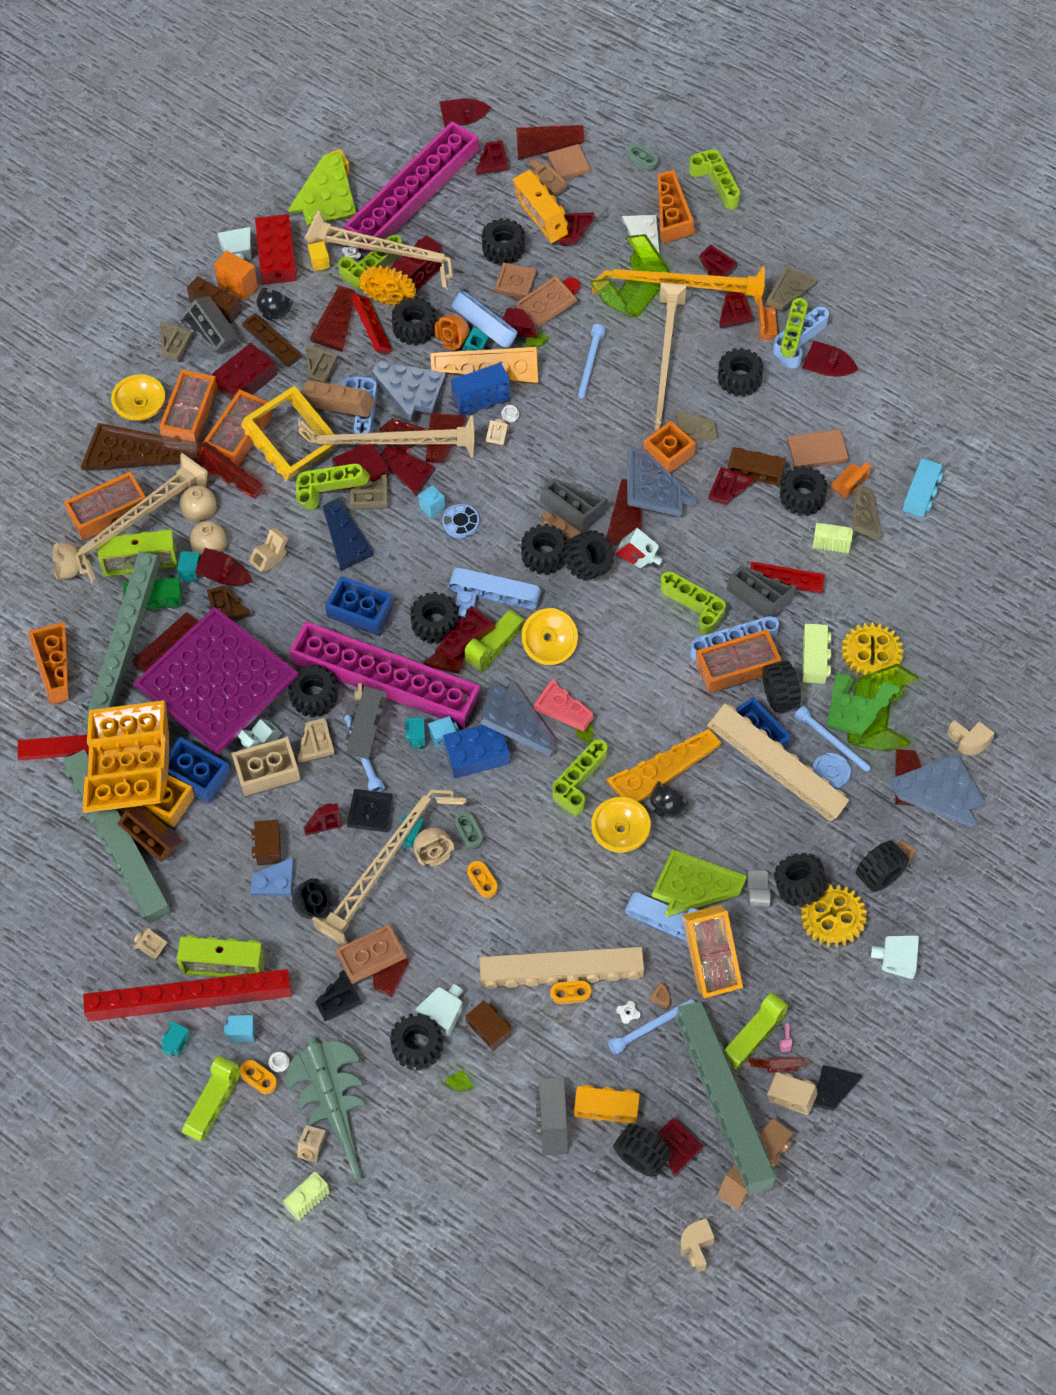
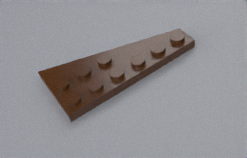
M98 423L81 464V469L96 470L180 463L182 453L194 462H197L202 445L197 442Z

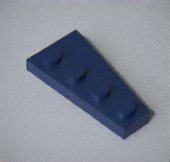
M337 498L323 505L324 515L340 571L372 557L373 551L340 499Z

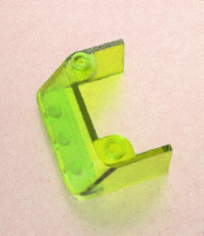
M646 234L632 235L625 238L634 251L629 260L633 271L670 273L668 266ZM610 278L590 281V284L605 305L628 317L640 316L660 290V283L627 280L618 291Z
M897 663L860 677L854 686V696L875 699L883 682L897 685L900 691L896 695L893 694L888 700L889 704L877 712L876 719L862 735L848 733L847 741L856 747L886 752L909 745V739L888 728L891 702L902 697L904 685L917 681L919 676Z

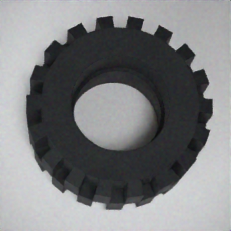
M499 218V220H492V223L489 222L482 232L483 255L487 257V260L493 261L494 264L500 263L502 265L503 263L511 264V262H517L525 252V232L522 226L517 224V221H510L508 218L506 220Z
M410 297L406 301L401 300L400 304L397 303L395 305V309L392 310L393 333L397 339L400 338V342H406L407 345L411 343L414 345H418V343L424 344L426 340H431V336L435 335L436 313L429 301L425 302L423 298L419 300L418 297H414V299ZM410 320H420L417 323L408 322Z
M734 348L732 352L727 351L726 355H723L719 361L718 383L722 385L723 391L727 390L728 394L732 393L734 396L741 395V397H745V394L751 395L752 391L756 392L758 387L761 386L764 365L761 362V357H757L756 352L752 353L750 349L743 350L744 348H740V350ZM742 370L747 372V374H737L734 371Z
M796 466L793 470L790 469L787 471V474H784L780 489L781 504L785 505L784 508L791 510L790 513H798V516H802V514L809 516L810 513L815 514L817 510L822 508V505L825 503L828 486L827 480H824L825 476L819 474V470H813V467L810 466L809 468H805V466L798 468ZM806 488L810 490L811 493L803 494L799 493L795 489Z
M538 524L536 528L531 527L530 532L526 531L521 543L522 561L526 568L530 567L531 572L537 571V574L540 575L541 573L549 575V572L553 574L556 573V569H562V565H565L564 558H566L563 555V551L567 550L565 544L568 543L566 535L562 534L560 528L556 529L554 525L550 527L549 524H544V526ZM541 546H548L553 550L542 553L536 549Z
M588 530L568 540V543L565 544L567 550L563 551V555L566 557L564 558V562H567L568 565L566 567L568 570H571L573 576L576 575L578 579L591 580L606 574L612 568L611 564L614 563L612 556H615L612 551V544H609L610 540L608 537L605 538L602 532L598 533L597 530ZM586 549L591 554L592 562L587 557Z
M433 592V594L425 593L424 597L422 595L419 596L418 601L415 600L413 606H411L412 630L415 631L417 637L420 636V640L423 642L427 640V643L432 644V641H435L438 644L441 640L445 639L451 630H455L458 626L456 603L452 601L451 597H445L444 593L440 595L437 592ZM431 614L443 616L441 620L436 622L425 619Z
M787 660L764 666L763 685L767 700L773 711L780 712L799 707L801 690L792 664Z
M312 664L308 665L307 668H304V666L300 667V671H297L299 676L288 686L293 708L295 707L298 713L302 711L303 716L310 714V717H314V715L318 714L319 717L322 716L323 712L327 714L330 712L329 708L333 709L335 706L334 702H337L338 699L335 677H333L331 671L328 672L326 667L320 668V665L317 664L315 667H312ZM312 686H317L323 689L320 693L316 695H307L303 693L307 688Z
M893 840L886 841L875 847L862 859L855 874L871 892H877L895 881L906 869L910 859Z
M795 853L793 856H787L785 860H781L779 862L780 865L776 866L774 880L781 899L787 904L791 903V906L799 905L803 907L805 904L811 905L812 902L819 901V897H823L824 891H827L828 882L823 864L813 854L801 853L798 855V853Z
M413 1013L408 1014L409 1018L403 1016L400 1018L401 1023L397 1021L394 1024L395 1029L392 1028L390 1042L395 1060H399L400 1065L403 1067L406 1064L407 1069L412 1070V1067H416L417 1071L423 1066L425 1069L429 1068V1063L432 1065L436 1063V1058H440L441 1051L443 1050V1040L440 1026H437V1022L434 1019L431 1021L428 1015L422 1017V1013H417V1016H413ZM414 1034H421L429 1039L428 1043L421 1049H411L405 1045L407 1038Z
M627 1124L613 1144L615 1152L627 1165L639 1173L650 1177H656L671 1156V1151L661 1138L647 1128L637 1124Z

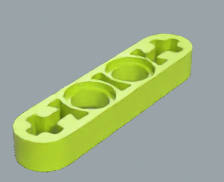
M796 298L792 302L781 344V354L784 357L791 358L796 355L808 307L805 299ZM798 306H801L800 312H797ZM797 318L801 322L793 323L791 320ZM794 332L797 334V336L790 337L788 336V333ZM788 343L792 344L790 350H787Z

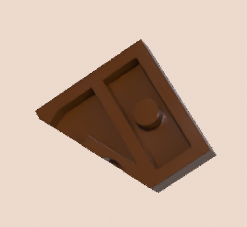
M225 585L207 590L211 609L216 607L232 621L251 616L249 609L245 608Z

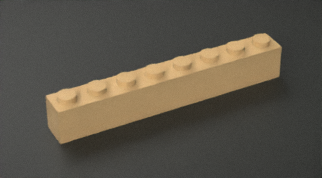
M724 703L707 724L710 729L831 822L838 817L849 801L841 790L834 789L827 779L819 777L814 773L813 768L802 764L795 754L784 750L781 743L770 739L764 730L752 725V721L738 714L733 706Z
M642 947L479 957L481 987L486 989H495L497 986L514 988L518 985L533 987L544 983L554 985L559 982L570 981L595 983L599 980L618 981L623 978L637 980L644 975Z

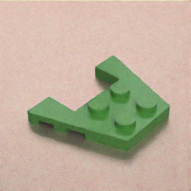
M837 673L827 726L833 730L862 735L876 719L877 712L889 704L888 700L893 694L896 695L900 688L897 685L883 682L875 699L847 694L854 679L849 675Z

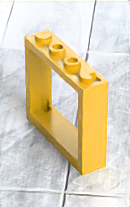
M295 385L246 416L241 424L245 434L251 437L256 448L265 454L266 460L274 465L278 475L281 474L286 481L334 450L338 445L324 444L290 467L254 423V421L289 400L311 429L316 432V435H335Z

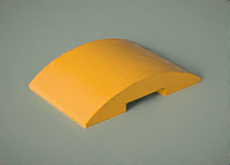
M165 701L89 710L87 733L89 761L88 776L84 780L83 812L161 803L165 795L169 771V730Z

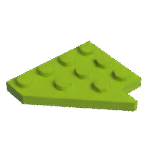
M340 151L323 155L288 209V214L303 212L307 227H310L317 211L321 212L327 223L352 218L357 214Z
M672 849L653 890L652 897L670 903L665 916L669 917L686 912L690 908H699L740 895L747 876Z

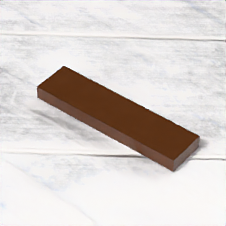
M256 313L242 322V326L288 368L302 358L301 353Z

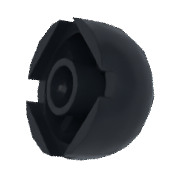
M261 288L256 302L259 311L263 313L262 316L267 320H272V318L280 319L286 316L293 302L289 303L290 299L275 290L267 292L268 288Z
M657 781L650 793V802L655 808L653 812L661 818L664 816L670 818L678 817L687 809L690 803L688 801L684 803L682 801L683 796L667 785L661 787V782Z
M311 878L300 883L292 895L294 910L306 919H312L313 917L321 918L327 915L330 906L333 904L332 892L329 886L323 884L317 878Z

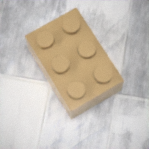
M288 737L231 753L244 797L300 781L298 767Z

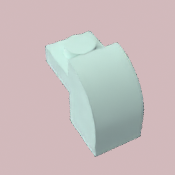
M260 719L251 731L244 729L238 737L241 739L240 742L243 746L251 748L277 740L282 732L271 721Z

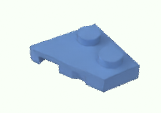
M293 858L252 874L251 896L291 897Z

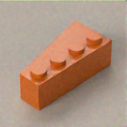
M674 169L657 174L662 244L695 234L694 221Z
M65 622L28 631L29 644L50 705L69 700Z

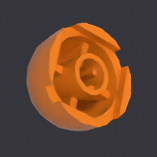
M457 314L445 315L435 324L436 338L438 340L441 339L444 343L442 346L448 350L455 351L462 347L470 335L469 325L466 320Z

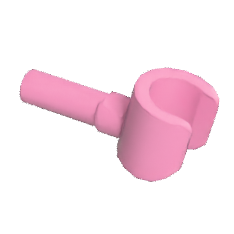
M788 1023L785 1024V1039L779 1040L781 1052L791 1051L792 1049L790 1024Z

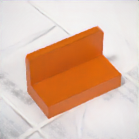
M758 299L759 340H774L778 335L775 308L763 307L762 299Z
M866 462L861 467L851 463L835 479L830 488L848 499L855 491V488L869 477L871 466Z

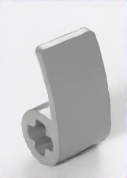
M748 871L749 907L770 906L767 871Z

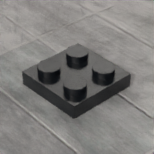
M354 789L347 827L386 832L393 794Z

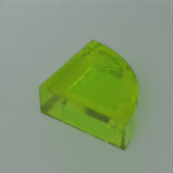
M537 332L538 338L529 337L525 342V347L539 348L549 341V337Z
M589 724L585 731L574 728L575 734L580 740L589 744L593 742V724Z
M463 1070L445 1080L446 1085L455 1091L465 1092L474 1089Z

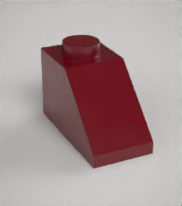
M506 309L502 320L518 332L516 337L538 338L534 323L523 309Z

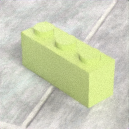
M805 624L802 683L825 684L826 678L830 677L831 666L827 665V660L831 658V649H827V646L831 643V632H828V625Z

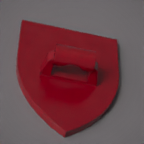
M469 98L439 101L444 127L452 121L459 126L472 124L482 119L491 109L486 103Z
M813 340L802 366V369L831 377L846 376L858 371L856 363L846 352Z
M204 548L195 573L215 582L231 586L245 585L252 582L248 572L234 558L217 550Z

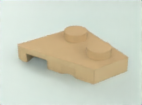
M325 718L306 722L300 752L297 756L298 764L334 755V748Z

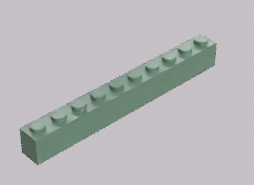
M138 552L84 721L87 731L89 710L116 706L160 566L159 559L155 554Z
M85 750L63 759L66 766L63 768V771L67 778H72L71 786L76 794L80 793L81 798H79L82 807L84 780L88 776L89 761ZM117 809L88 813L87 816L91 824L96 823L98 827L95 831L99 839H104L106 842L103 846L107 854H112L114 857L112 863L116 871L121 870L123 874L120 878L124 886L130 887L131 892H129L133 903L138 902L140 907L137 910L141 918H146L150 924L170 914L169 906L132 837L117 824L121 819Z
M701 1001L678 1006L675 1017L747 1193L771 1189L776 1179V1171L768 1161L769 1157L766 1148L762 1147L760 1133L754 1128L752 1114L746 1109L745 1098L738 1090V1081L731 1073L729 1060L725 1059L722 1043L718 1042L716 1037V1029L713 1025L711 1026L708 1010L704 1009Z

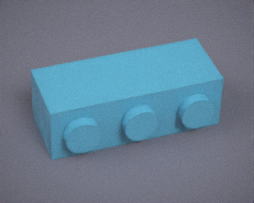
M921 458L902 511L923 518L925 512L930 511L933 503L930 499L931 497L935 498L938 490L936 484L941 483L944 474L941 472V464Z

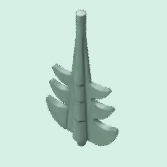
M310 1036L307 1038L309 1047L298 1053L288 1065L286 1087L290 1090L300 1082H311L302 1092L298 1107L302 1110L310 1103H321L312 1112L308 1124L313 1126L319 1121L329 1120L349 1162L355 1182H360L363 1180L356 1159L347 1111L355 1107L364 1106L365 1103L355 1096H343V1092L351 1087L362 1086L363 1083L352 1074L338 1073V1069L348 1063H359L360 1059L354 1050L345 1043L329 1041L321 1044L317 1043L315 1036Z

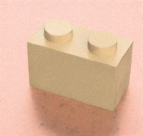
M776 1072L767 1093L770 1103L808 1116L818 1094L816 1085L806 1079L799 1080L791 1074H781Z

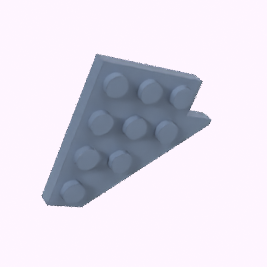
M377 360L372 371V377L405 417L411 421L415 411L433 414L446 379V373Z
M629 447L627 451V505L675 516L681 515L682 504L695 506L697 499L648 451Z
M511 680L507 689L491 682L488 687L480 723L550 756L553 751L555 738L515 682Z
M958 754L902 774L889 781L898 799L971 828H974L977 822L970 811L985 805L983 797Z

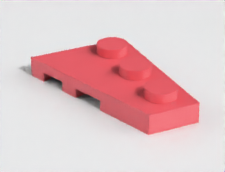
M554 679L549 682L533 705L535 711L581 731H585L593 719V713L581 702L574 700L568 691L561 689Z

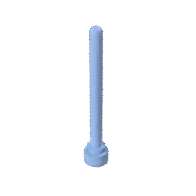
M594 324L591 328L592 342L578 392V397L581 399L585 397L599 340L605 334L606 329L600 324Z
M802 706L794 715L796 720L809 724L864 771L867 772L871 769L867 762L813 719L809 709Z
M346 714L344 719L349 729L352 716ZM360 757L369 779V791L383 792L385 789L382 780L376 777L370 760Z
M689 999L679 1006L695 1003V1000ZM678 1006L622 1038L614 1037L608 1040V1046L612 1053L618 1055L623 1052V1049L630 1042L676 1017Z

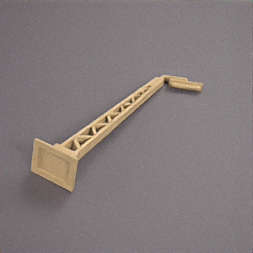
M317 211L305 236L308 244L324 241L325 244L331 242L442 263V267H440L442 287L447 290V279L453 277L452 261L445 254L332 227L331 224L327 223L320 211ZM444 261L448 262L449 274H446Z
M660 283L659 302L666 303L667 316L656 421H654L656 423L655 431L660 429L662 424L675 311H677V304L685 305L687 285Z
M473 415L470 416L466 427H457V429L317 435V437H314L316 435L315 431L304 421L298 419L299 434L309 443L457 444V446H466L470 457H473L474 454Z
M182 453L180 469L176 471L175 476L79 549V552L75 555V561L80 574L88 573L89 579L93 583L95 575L89 559H86L85 556L185 488L192 487L195 484L207 487L208 471ZM81 556L84 557V565L86 569H82L81 563L79 561V558Z
M430 790L427 796L423 795L334 913L331 912L326 920L317 917L312 918L315 928L342 946L346 945L347 941L344 932L349 927V921L431 802L430 797L432 795H451V797H435V800L438 804L458 805L467 803L466 798H453V791ZM382 864L377 871L376 865ZM374 869L375 875L369 876ZM369 882L365 890H363V883ZM360 888L361 895L353 896ZM348 902H356L352 909L349 910ZM346 907L347 916L343 920L338 915Z

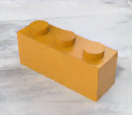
M591 1085L577 1086L574 1117L636 1124L640 1094L633 1090L615 1091V1089L610 1087L597 1089Z

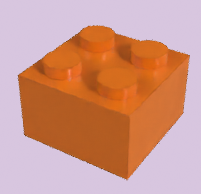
M227 250L214 263L217 283L220 289L226 290L236 298L246 301L258 288L255 266Z
M671 420L644 440V450L648 451L669 473H672L695 455L696 443Z

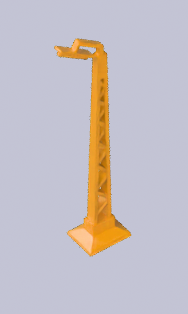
M765 266L761 267L756 277L747 276V278L613 269L612 271L605 270L594 279L595 286L592 288V294L598 292L610 282L609 276H612V278L683 284L689 287L745 293V295L754 296L756 307H758V299L762 298L765 287Z

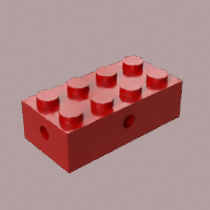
M289 214L256 217L255 224L262 285L297 281Z

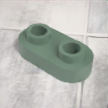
M639 144L631 145L628 148V158L646 170H653L657 167L658 157L653 152Z
M469 812L458 813L454 819L455 828L464 845L470 849L478 848L482 844L483 837L473 815ZM463 822L468 823L466 826L461 825ZM475 838L476 841L471 842L470 839Z

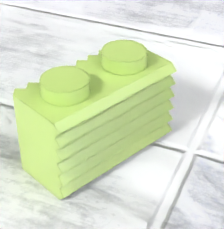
M816 522L812 547L814 549L820 548L821 550L839 551V553L846 552L848 554L853 530L851 527Z
M314 1172L283 1200L285 1207L298 1221H301V1218H304L307 1212L314 1209V1206H317V1203H320L323 1197L330 1195L328 1184L317 1172Z

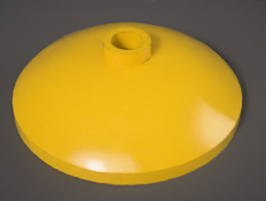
M143 374L132 375L124 378L114 387L111 394V402L114 410L121 417L133 421L145 420L161 410L165 403V391L162 384L154 377Z
M545 608L534 612L525 621L522 628L521 641L525 652L531 659L543 665H556L564 662L572 655L577 646L578 632L575 623L565 612L554 608ZM546 633L550 635L548 641L544 639Z
M615 797L608 799L596 808L592 816L591 829L594 838L602 847L612 852L625 853L633 851L647 840L650 833L651 821L647 810L639 802L631 798ZM621 828V829H623L624 831H623V832H618L617 830Z

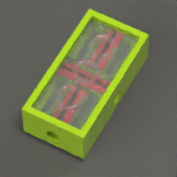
M172 530L123 534L113 537L97 548L98 559L104 577L132 574L139 551L157 555L160 562L158 570L175 569L178 567L177 548Z
M194 935L180 937L177 953V962L182 975L225 977L264 972L266 960L262 943L255 940L243 942L233 938L219 940L216 937H207L205 939Z

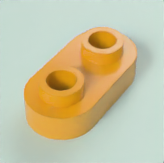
M480 861L470 863L467 868V876L479 895L484 898L493 897L497 893V882L486 865ZM475 872L481 873L480 875H474ZM490 887L491 890L485 891L484 888Z
M585 981L559 982L552 986L550 996L554 1003L560 1005L583 1003L589 1000L591 987ZM583 991L585 994L578 995L577 992ZM558 993H563L564 996H563V997H558L557 994H558Z
M248 1060L240 1066L241 1078L258 1092L268 1095L275 1091L277 1087L275 1076L256 1061ZM253 1070L254 1074L247 1075L248 1071ZM269 1082L270 1086L264 1087L263 1084Z

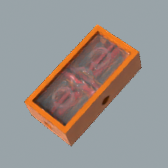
M181 369L159 426L162 436L198 443L218 390L215 376Z
M239 389L204 440L205 455L237 468L254 444L251 437L245 434L241 424L246 416L268 403V401ZM272 410L254 421L261 431L272 417Z
M130 471L64 501V505L69 518L83 541L105 530L146 497Z
M768 629L697 650L695 663L708 693L763 677L764 666L782 662Z

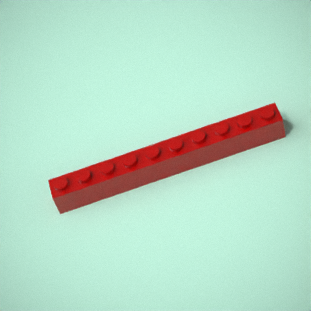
M275 970L84 993V1014L88 1022L288 998L292 997L289 970Z

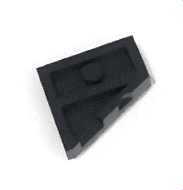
M342 970L339 973V978L334 984L331 983L326 988L325 993L320 995L315 1004L323 1020L327 1021L361 1004V1000L345 971Z
M823 1065L817 1087L818 1094L813 1106L834 1111L840 1105V1102L847 1097L853 1087L860 1082L862 1075Z

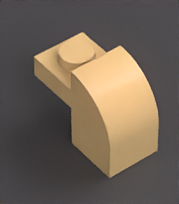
M270 529L265 544L254 548L249 562L260 572L272 569L286 555L287 551L284 547L288 538L278 529Z
M955 720L949 725L947 732L952 741L959 743L957 751L966 755H976L984 751L992 742L995 734L981 722H978L971 731H968Z
M706 1218L690 1224L684 1230L680 1242L681 1256L690 1253L688 1255L689 1263L692 1268H696L697 1273L706 1270L707 1265L701 1248L714 1243V1235Z

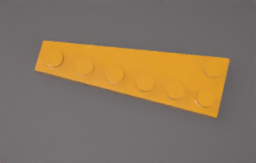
M537 347L431 353V370L465 375L501 362L509 376V380L539 383Z
M707 729L685 740L683 743L671 747L670 750L664 753L656 754L654 758L648 761L644 760L638 763L637 766L606 779V783L618 797L631 798L641 803L650 797V793L657 781H660V786L664 787V785H667L720 747L721 741L710 729Z

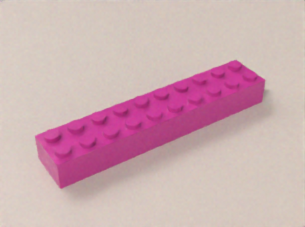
M453 121L449 123L344 225V230L381 239H387L393 235L479 151L478 136ZM360 248L361 250L365 251V252L368 253V254H369L371 251H373V250H369V249Z
M305 621L289 651L291 663L301 667L304 666V668H307L310 664H312V667H315L316 664L320 665V668L326 667L328 672L331 671L333 677L338 681L357 688L358 683H362L363 688L366 686L387 692L385 698L440 719L450 716L452 722H456L457 725L464 728L480 698V685Z

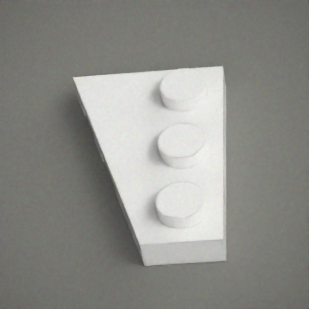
M656 215L622 216V222L626 225L628 234L632 237L634 246L641 259L659 260Z

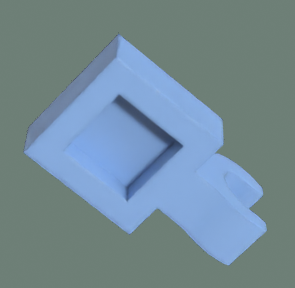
M458 590L456 607L459 610L458 621L467 615L470 606L475 608L477 593Z

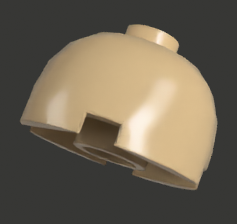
M196 485L189 487L183 492L180 498V509L184 518L191 522L200 523V520L206 519L207 521L215 515L217 502L210 489L205 486Z
M204 521L197 524L190 535L192 551L200 553V557L205 547L223 553L227 547V537L224 529L213 521Z
M59 542L54 544L52 559L56 564V568H53L56 579L72 578L79 572L75 561V555L79 550L71 543ZM81 556L79 558V561L81 563V566H83L84 557Z
M432 827L421 831L416 836L413 849L415 857L421 865L430 864V866H437L449 859V853L451 850L454 851V844L444 830Z

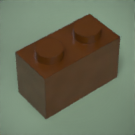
M254 821L255 829H251L252 841L255 840V847H252V858H256L257 865L280 863L279 821Z
M483 1000L465 1015L466 1023L492 1051H495L512 1036V1026L506 1018L502 1019L497 1014V1009L491 1003L488 1005Z

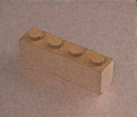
M307 380L301 391V394L313 408L368 417L375 404L367 390Z

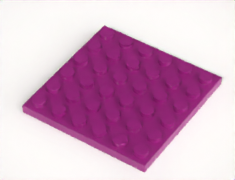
M214 607L134 682V686L153 702L164 700L167 713L219 754L299 675L297 671Z

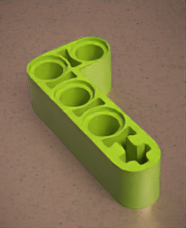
M711 149L692 155L689 160L690 175L699 177L708 174L724 206L728 209L737 208L740 190L720 152Z
M391 235L385 239L402 244V239L398 235ZM373 250L359 263L350 257H342L338 261L339 275L351 286L360 289L359 280L364 270H367L368 267L373 268V266L379 268V265L386 269V266L389 267L401 255Z
M359 464L304 471L298 475L296 480V499L305 509L314 510L319 503V492L362 486L369 481L370 476Z
M673 572L662 574L660 582L661 592L700 614L698 630L702 635L713 633L724 619L725 601Z
M512 609L507 611L495 624L494 630L485 635L480 641L473 638L465 648V661L478 671L483 672L522 631L526 619Z
M594 740L553 783V800L573 815H579L585 809V796L578 789L607 759V744L605 741ZM588 763V764H590V766H587V767H586V766H583L582 764ZM573 776H574V777H577L578 779L572 780V779H570V777H573ZM558 790H564L565 792H564V793H558L557 791H558ZM578 801L580 804L574 805L572 802Z
M773 992L767 995L757 1014L724 1050L725 1059L729 1060L731 1067L736 1071L750 1058L787 1013L788 1004Z
M220 1055L214 1059L210 1069L212 1076L187 1118L182 1129L183 1134L203 1142L239 1079L240 1069L237 1063Z

